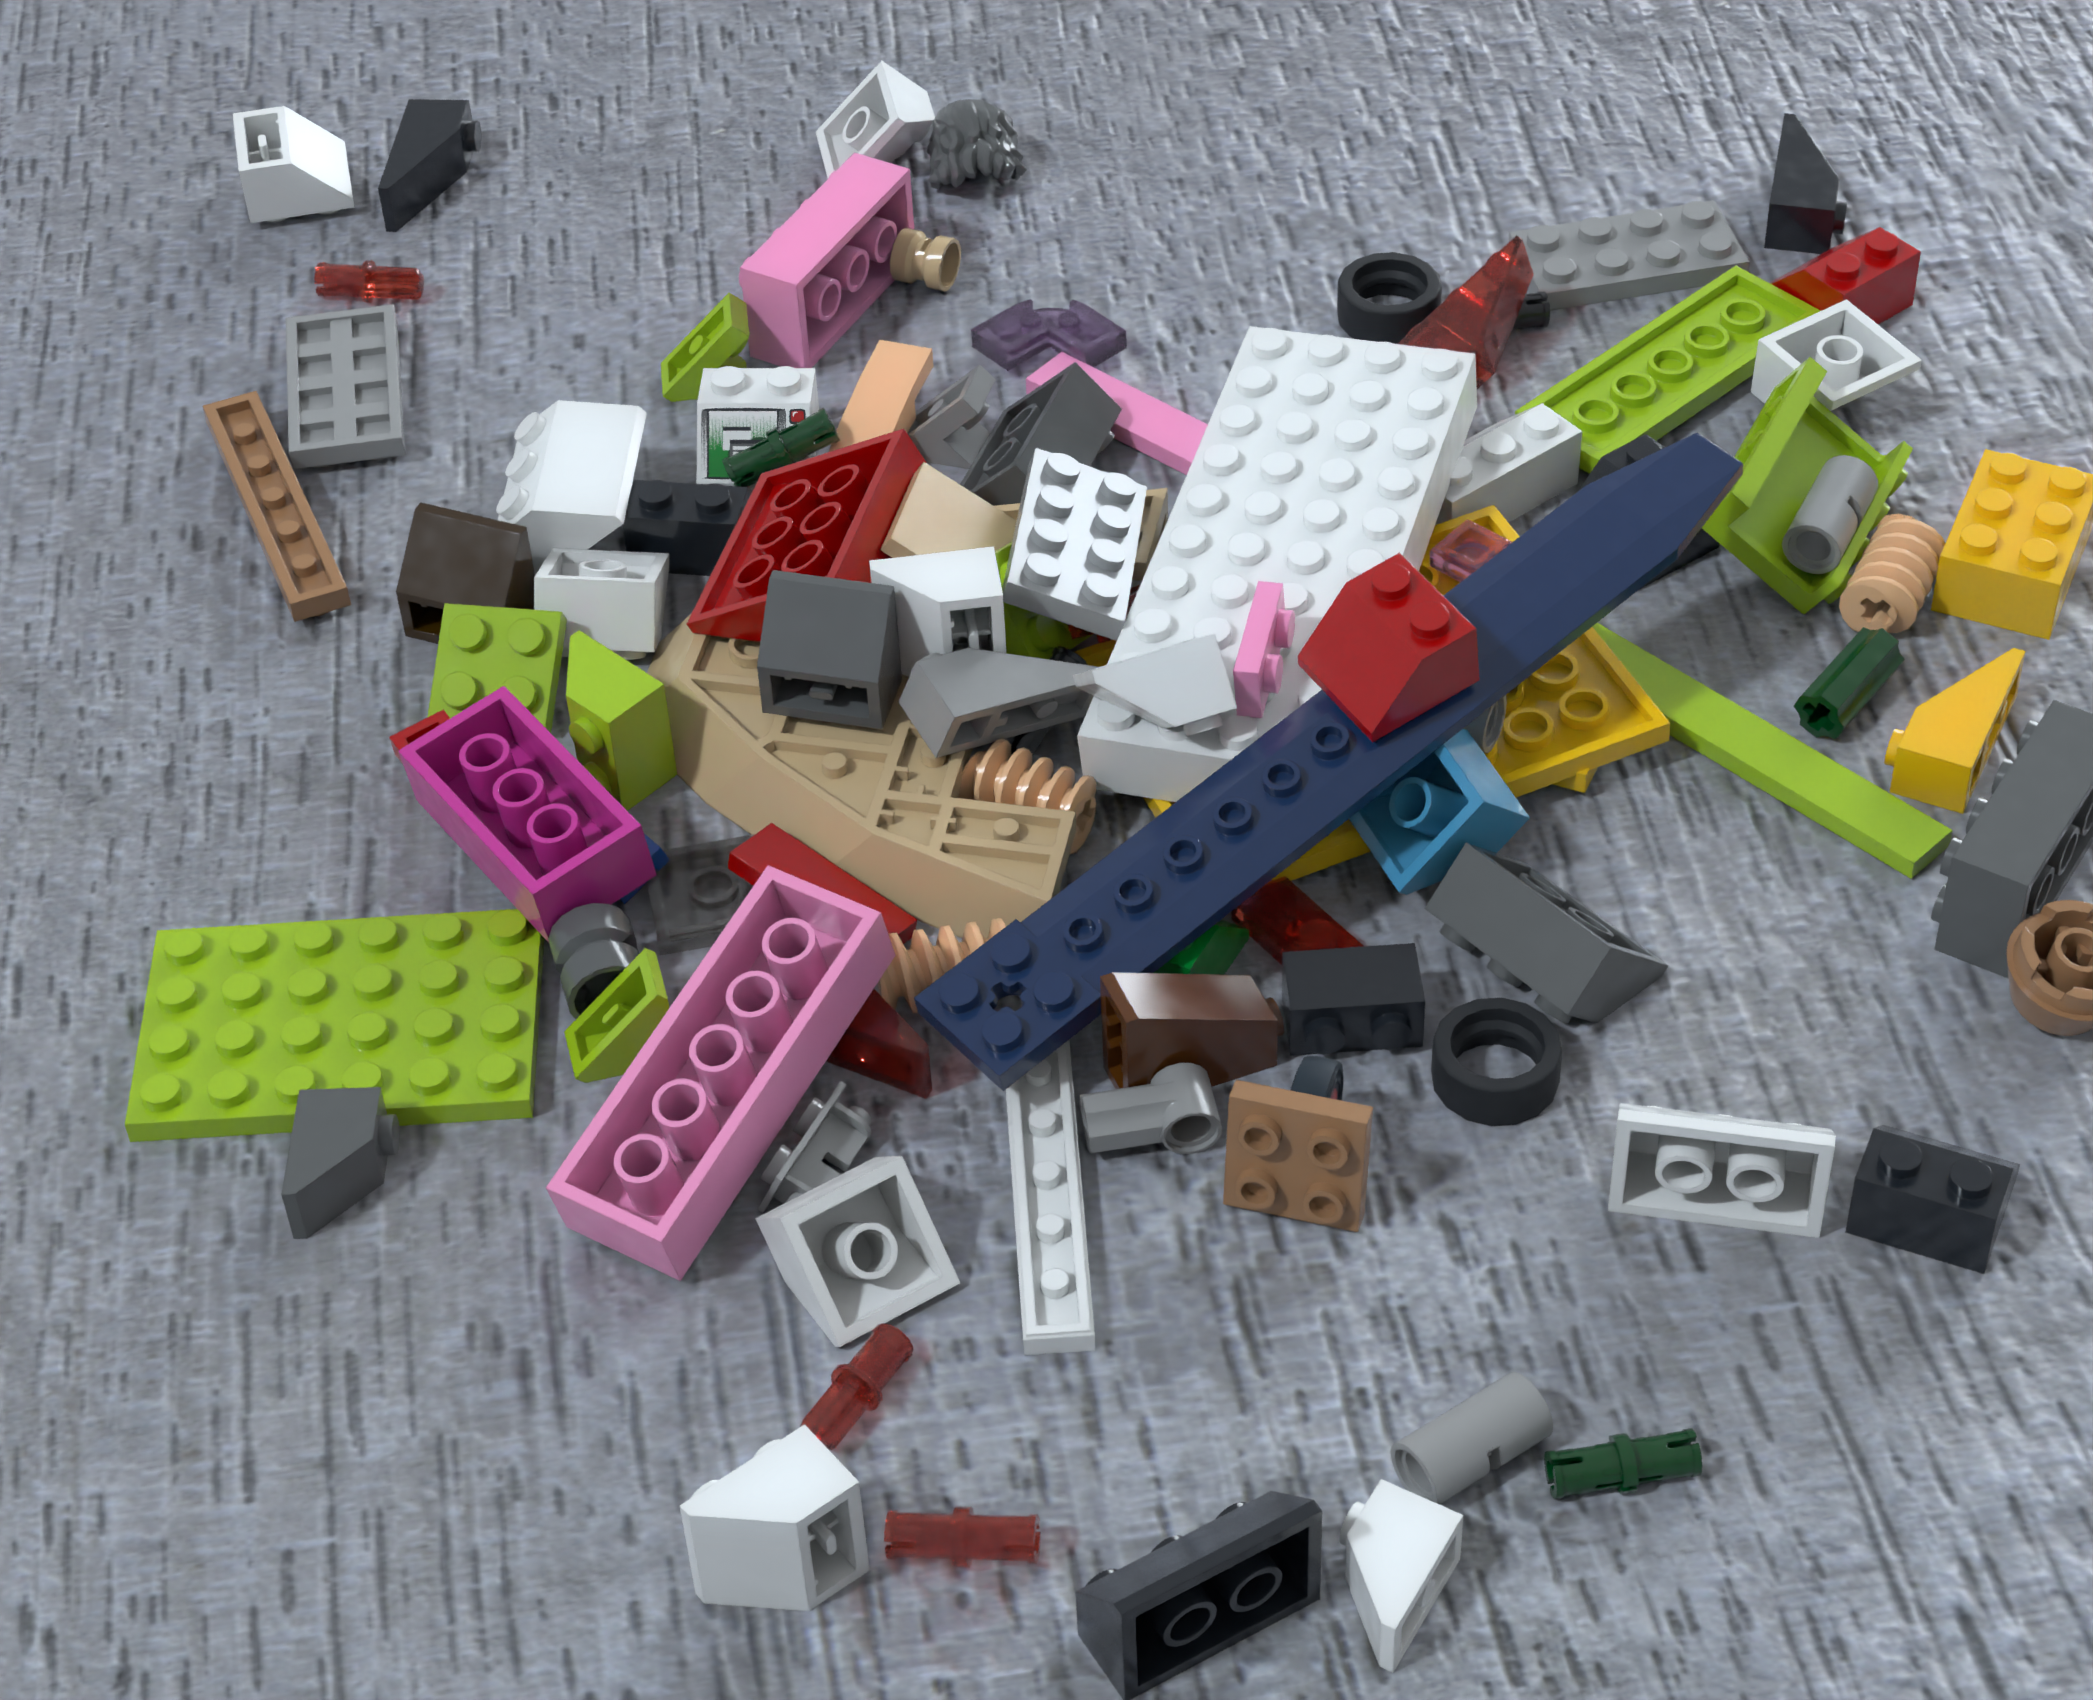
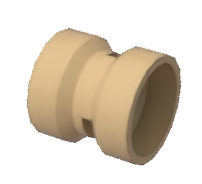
M907 227L902 229L896 237L891 252L890 273L892 278L910 284L917 280H923L926 286L931 289L944 292L949 290L954 284L960 267L961 246L959 241L942 235L932 240L927 238L925 233L920 230Z

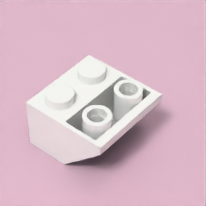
M285 106L233 113L238 170L250 223L263 221L281 222L289 217L315 213L333 214L341 209L355 208L347 152L343 140Z
M994 546L869 561L871 583L894 586L901 671L903 675L910 677L911 670L916 661L932 653L946 654L965 648L1006 653L1003 593Z
M805 1424L783 1439L768 1442L757 1451L752 1459L720 1480H712L705 1483L695 1491L689 1500L680 1505L695 1594L705 1604L810 1611L870 1570L859 1481Z

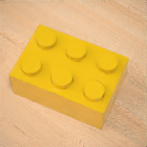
M1985 449L1941 552L1931 611L2050 640L2092 530L2093 474L2082 472L2073 467H2060L2022 458L2013 453H2000Z

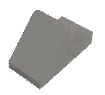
M980 364L916 411V419L907 434L926 462L969 469L988 438L989 431L979 421L989 409L990 405L985 400L996 379Z

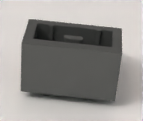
M773 570L769 578L757 662L762 712L883 729L902 681L894 586Z

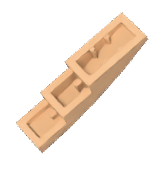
M879 340L856 384L838 425L837 433L841 441L831 444L829 452L903 428L907 433L909 432L916 419L915 399L934 367L932 348Z

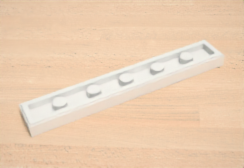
M1068 1040L1006 1089L1024 1355L1095 1351V1332L1070 1042Z

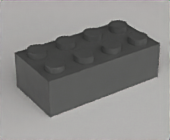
M2053 700L2040 722L2030 720L2027 723L2018 743L2016 759L2005 758L1996 773L1992 785V796L1989 800L1980 797L1975 803L1967 822L1965 838L1962 840L1954 837L1949 843L1940 866V874L1947 876L1948 880L1940 890L1931 914V920L1939 923L1934 950L2008 978L2007 945L2013 930L2026 918L2040 913L2043 906L2047 903L2057 901L2093 842V713Z

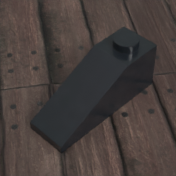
M408 100L378 187L386 232H397L467 173L473 152L480 151L482 141L480 122L472 120L469 100Z
M1784 113L1769 203L1764 248L1822 254L1830 249L1832 233L1843 235L1847 202L1837 201L1840 179L1795 114Z

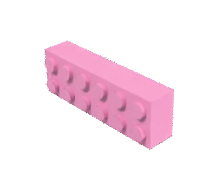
M769 865L765 868L547 1185L546 1190L567 1228L679 1281L682 1280L896 956L881 912Z

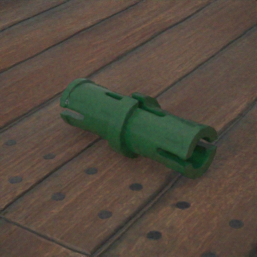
M821 408L818 412L781 431L775 427L766 432L767 438L722 459L728 476L732 482H735L734 486L749 487L758 481L761 473L796 463L820 449L841 441L831 419L828 418L829 416L825 408Z
M1688 1428L1682 1431L1630 1439L1627 1433L1610 1435V1442L1575 1449L1546 1451L1544 1454L1546 1479L1548 1484L1554 1483V1485L1550 1486V1493L1553 1499L1617 1488L1619 1494L1637 1492L1638 1484L1672 1478L1701 1476L1702 1456L1699 1443L1691 1444V1442L1696 1441V1433L1692 1428Z

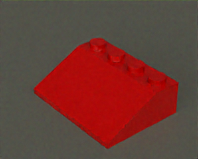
M903 428L761 473L686 624L691 632L760 642L769 578L773 570L871 583L869 561L892 558L881 551L882 545L914 473L923 462L927 463L905 429Z

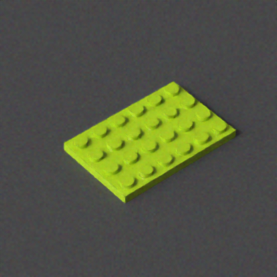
M518 909L157 930L124 1124L130 1142L290 1133L293 1129L299 1090L381 1087L387 1115L396 1114L399 1126L533 1118L545 938Z

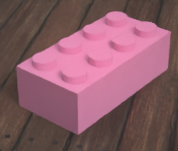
M854 152L838 170L831 173L828 180L810 198L806 199L800 208L781 227L773 232L771 237L752 256L743 262L740 267L739 284L742 287L743 300L747 304L750 357L778 366L812 368L895 281L890 273V258L893 244L902 229L906 227L914 229L909 168Z

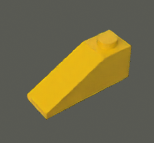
M2017 648L2010 649L1917 706L1905 731L1895 728L1884 760L1885 765L1894 767L1890 793L1961 814L1964 813L2017 697L2026 651Z

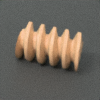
M1899 513L1885 515L1878 524L1869 545L1863 552L1862 559L1856 565L1855 572L1850 577L1847 587L1840 596L1839 609L1847 625L1857 632L1863 627L1869 630L1883 628L1888 633H1899L1909 629L1915 622L1918 611L1923 607L1925 597L1931 591L1932 583L1936 579L1940 555L1945 545L1943 537L1933 527L1918 521L1912 516Z
M1002 738L996 740L987 751H979L970 758L962 771L961 788L957 798L1076 812V833L1070 854L1077 853L1086 841L1094 822L1096 780L1090 775H1085L1074 785L1075 772L1071 767H1060L1053 775L1054 765L1050 758L1041 757L1032 765V753L1029 749L1019 748L1011 755V744L1008 740Z
M1002 918L992 919L988 938L986 939L976 922L966 923L962 942H958L949 925L940 926L936 946H932L923 929L914 930L910 949L906 950L897 933H889L888 935L896 956L878 982L881 1005L887 1017L895 1015L898 997L901 996L905 997L912 1012L918 1013L914 997L1006 926Z

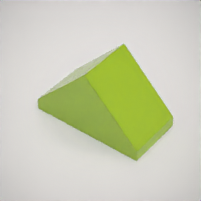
M644 948L564 1031L575 1079L588 1083L624 1075L668 1011V997L656 952Z

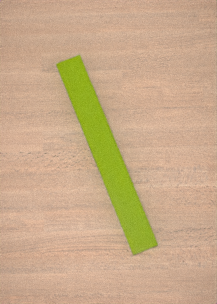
M1596 623L1592 626L1670 722V735L1910 879L1947 849L1951 842L1952 829L1603 625Z

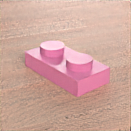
M1258 581L1233 669L1238 716L1262 718L1269 693L1278 694L1283 674L1282 655H1279L1280 649L1291 647L1295 629L1294 610H1285L1283 583Z

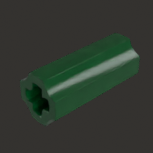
M1863 627L1796 701L1793 707L1799 714L1800 726L1816 738L1829 736L1836 739L1903 664L1905 659L1898 647L1899 640L1883 628L1869 630Z

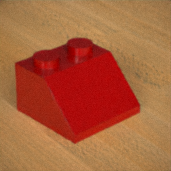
M1878 227L1829 249L1775 279L1770 284L1821 311L1847 299L1879 325L1913 305L1921 251L1901 240L1895 234Z
M1400 552L1345 583L1297 656L1298 665L1372 742L1479 681L1476 628Z

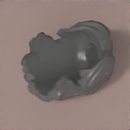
M976 99L958 100L940 109L933 120V131L927 147L931 166V174L928 181L931 188L940 189L941 185H948L950 183L954 187H958L962 184L965 177L975 179L977 170L986 177L993 175L997 180L999 177L1008 180L1010 177L1015 179V181L1018 180L1027 169L1021 162L1023 156L1016 149L1018 135L1013 129L1011 117L1004 110L997 108V106Z

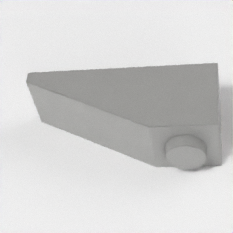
M965 648L946 654L932 653L916 661L898 703L931 752L938 758L989 744L998 739H1007L1085 717L1094 695L1076 688L1073 675L1098 667L973 648Z

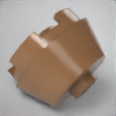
M2060 900L2047 903L2043 906L2040 913L2023 920L2013 930L2008 941L2007 967L2009 990L2013 1004L2029 1023L2048 1033L2073 1036L2093 1029V904L2078 900Z

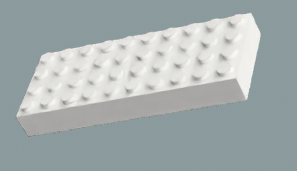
M1249 326L1107 665L1186 640L1215 633L1235 699L1233 669L1258 581L1283 583L1285 610H1294L1295 629L1291 647L1280 649L1279 655H1282L1283 658L1281 687L1278 694L1269 693L1262 718L1238 716L1236 709L1220 713L1222 726L1190 736L1185 735L1183 725L1164 728L1094 696L1078 732L1077 739L1083 776L1090 775L1096 780V790L1177 802L1322 690L1298 665L1297 656L1345 583L1399 552L1418 571L1420 569L1450 485L1452 473L1477 409L1476 357L1474 353Z

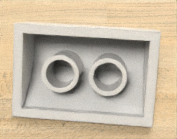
M558 400L540 414L537 412L529 414L516 429L514 438L517 440L513 458L505 471L508 479L504 495L497 505L496 512L499 514V521L527 527L533 567L536 574L552 548L588 550L624 524L647 415L639 406Z
M1542 403L1501 420L1466 439L1452 473L1451 482L1435 525L1494 505L1509 523L1578 484L1582 431Z
M1620 1103L1608 1211L1819 1238L1836 1135L1832 1129L1804 1126L1796 1123H1779L1722 1114L1714 1115L1665 1109L1657 1106Z

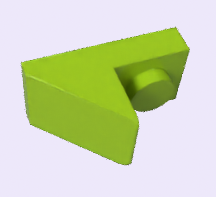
M729 292L661 362L662 395L664 398L671 402L698 399L703 368H720L724 366L747 368L746 361L738 355L746 346L750 335L746 302Z

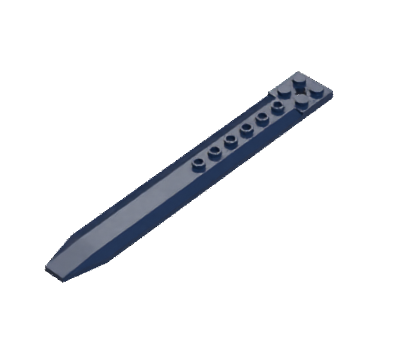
M1694 433L1586 485L1443 595L1477 630L1478 682L1374 742L1354 724L1323 690L1319 691L1022 922L1015 919L915 996L914 1001L918 1013L1002 1091H1005L1101 1015L1100 976L1112 972L1154 973L1675 562L1742 476L1743 463L1699 433ZM1010 995L1020 996L1022 1004L1020 1009L1014 1011L1006 1006L999 1011L994 1010L998 1005V1001L1003 997Z

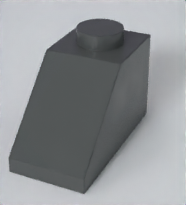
M381 1087L299 1090L281 1193L293 1239L309 1238L384 1184L388 1155H397L399 1151L400 1130L397 1115H387Z

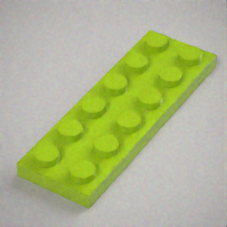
M1735 265L1517 409L1515 415L1543 403L1582 431L1579 468L1590 474L1602 456L1645 434L1655 441L1659 440L1751 377L1754 372L1759 339L1816 314L1821 310Z

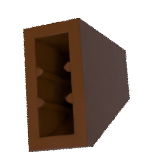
M1112 972L1100 976L1103 1068L1115 1089L1150 1084L1157 1072L1177 1063L1200 1065L1207 1071L1211 1087L1277 1066L1278 1037L1284 1034L1283 1018L1275 1000L1271 997L1266 999L1263 997L1251 975Z

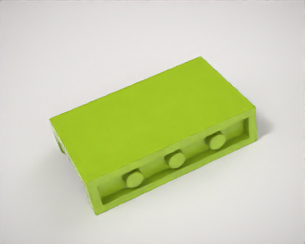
M1811 357L1806 359L1774 387L1734 456L1743 463L1742 476L1702 527L1704 531L1803 615L1823 599L1828 604H1831L1841 596L1852 576L1848 573L1850 567L1862 558L1864 550L1870 543V539L1867 538L1868 533L1880 523L1890 510V506L1885 503L1886 499L1902 485L1908 475V472L1903 467L1913 450L1909 444L1903 441L1887 455L1880 454L1814 397V394L1827 371ZM1846 455L1858 458L1867 463L1875 472L1878 479V490L1839 564L1835 569L1824 574H1812L1798 569L1787 559L1782 547L1783 538L1823 465L1829 459L1836 456Z

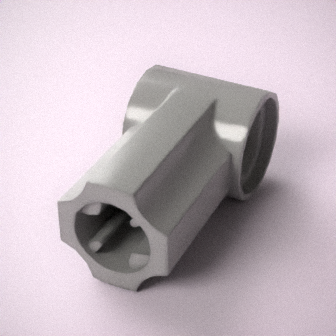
M1177 1063L1167 1066L1157 1072L1150 1084L1080 1095L1084 1136L1090 1154L1161 1142L1171 1152L1194 1154L1205 1151L1213 1146L1221 1137L1223 1130L1208 1073L1200 1065L1193 1063Z

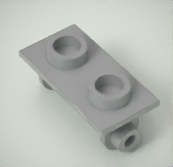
M840 1081L826 1103L817 1097H814L793 1129L795 1133L803 1138L794 1151L782 1144L760 1178L769 1184L770 1188L757 1210L764 1213L773 1198L786 1203L841 1175L821 1162L823 1158L846 1172L863 1144L869 1140L872 1134L870 1128L872 1118L869 1113L857 1106L847 1108L837 1101L846 1087L845 1083Z

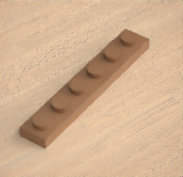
M257 391L203 405L208 428L294 622L313 616H321L330 611L350 606L351 602L346 583Z

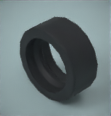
M1396 252L1374 253L1356 259L1343 269L1338 279L1337 315L1339 325L1350 337L1359 340L1390 342L1400 345H1411L1424 340L1435 331L1438 325V309L1441 305L1442 297L1439 273L1428 262L1412 255ZM1377 295H1397L1407 297L1413 301L1403 304L1384 305L1373 303L1366 299Z
M1484 998L1457 1006L1439 1022L1433 1038L1431 1074L1434 1091L1446 1108L1468 1121L1488 1126L1516 1125L1534 1118L1553 1102L1560 1083L1562 1047L1559 1032L1545 1014L1523 1002L1506 998ZM1502 1045L1519 1050L1529 1056L1536 1065L1529 1072L1516 1077L1494 1079L1473 1073L1463 1067L1457 1058L1463 1052L1478 1046Z

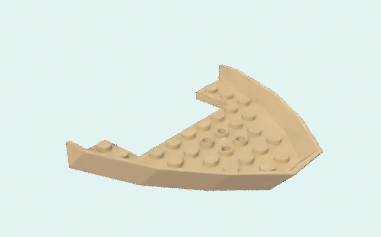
M1168 488L1146 491L1132 580H1143L1168 521ZM1020 503L994 506L1017 521ZM690 614L659 642L647 673L662 682L665 687L677 775L707 805L752 836L770 823H773L916 918L917 921L940 929V926L949 925L954 935L960 938L963 937L966 923L976 922L986 939L988 938L992 919L1002 918L1005 926L1015 919L1022 922L1059 893L1076 833V812L957 798L961 788L962 771L970 759L973 748L938 758L934 756L898 703L909 677L902 674L900 687L883 729L763 713L757 671L760 642L692 633L686 625L691 616Z

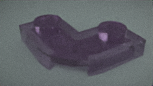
M1029 299L1013 305L971 329L972 347L1007 371L1048 348H1051L1058 354L1064 352L1092 367L1127 349L1126 330L1086 304L1073 299L1070 302L1069 309L1040 308L1034 310L1033 301Z

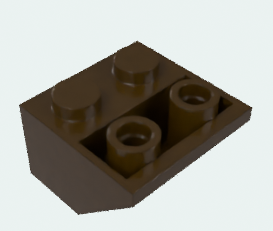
M420 502L414 511L396 589L405 636L438 644L444 603L534 610L535 572L527 527Z

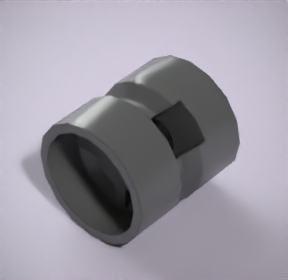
M591 903L572 909L557 920L552 926L548 937L556 970L561 974L560 980L570 1014L575 1019L640 954L629 917L622 909L610 904Z

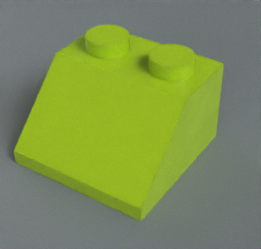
M578 630L570 636L566 700L571 723L569 725V733L574 741L576 757L586 770L628 811L677 775L665 687L662 682L582 631Z

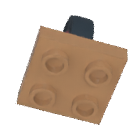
M1320 1056L1304 1057L1296 1071L1291 1090L1241 1080L1235 1081L1228 1103L1224 1205L1354 1232L1359 1231L1365 1214L1373 1107L1342 1101L1344 1074L1341 1062Z

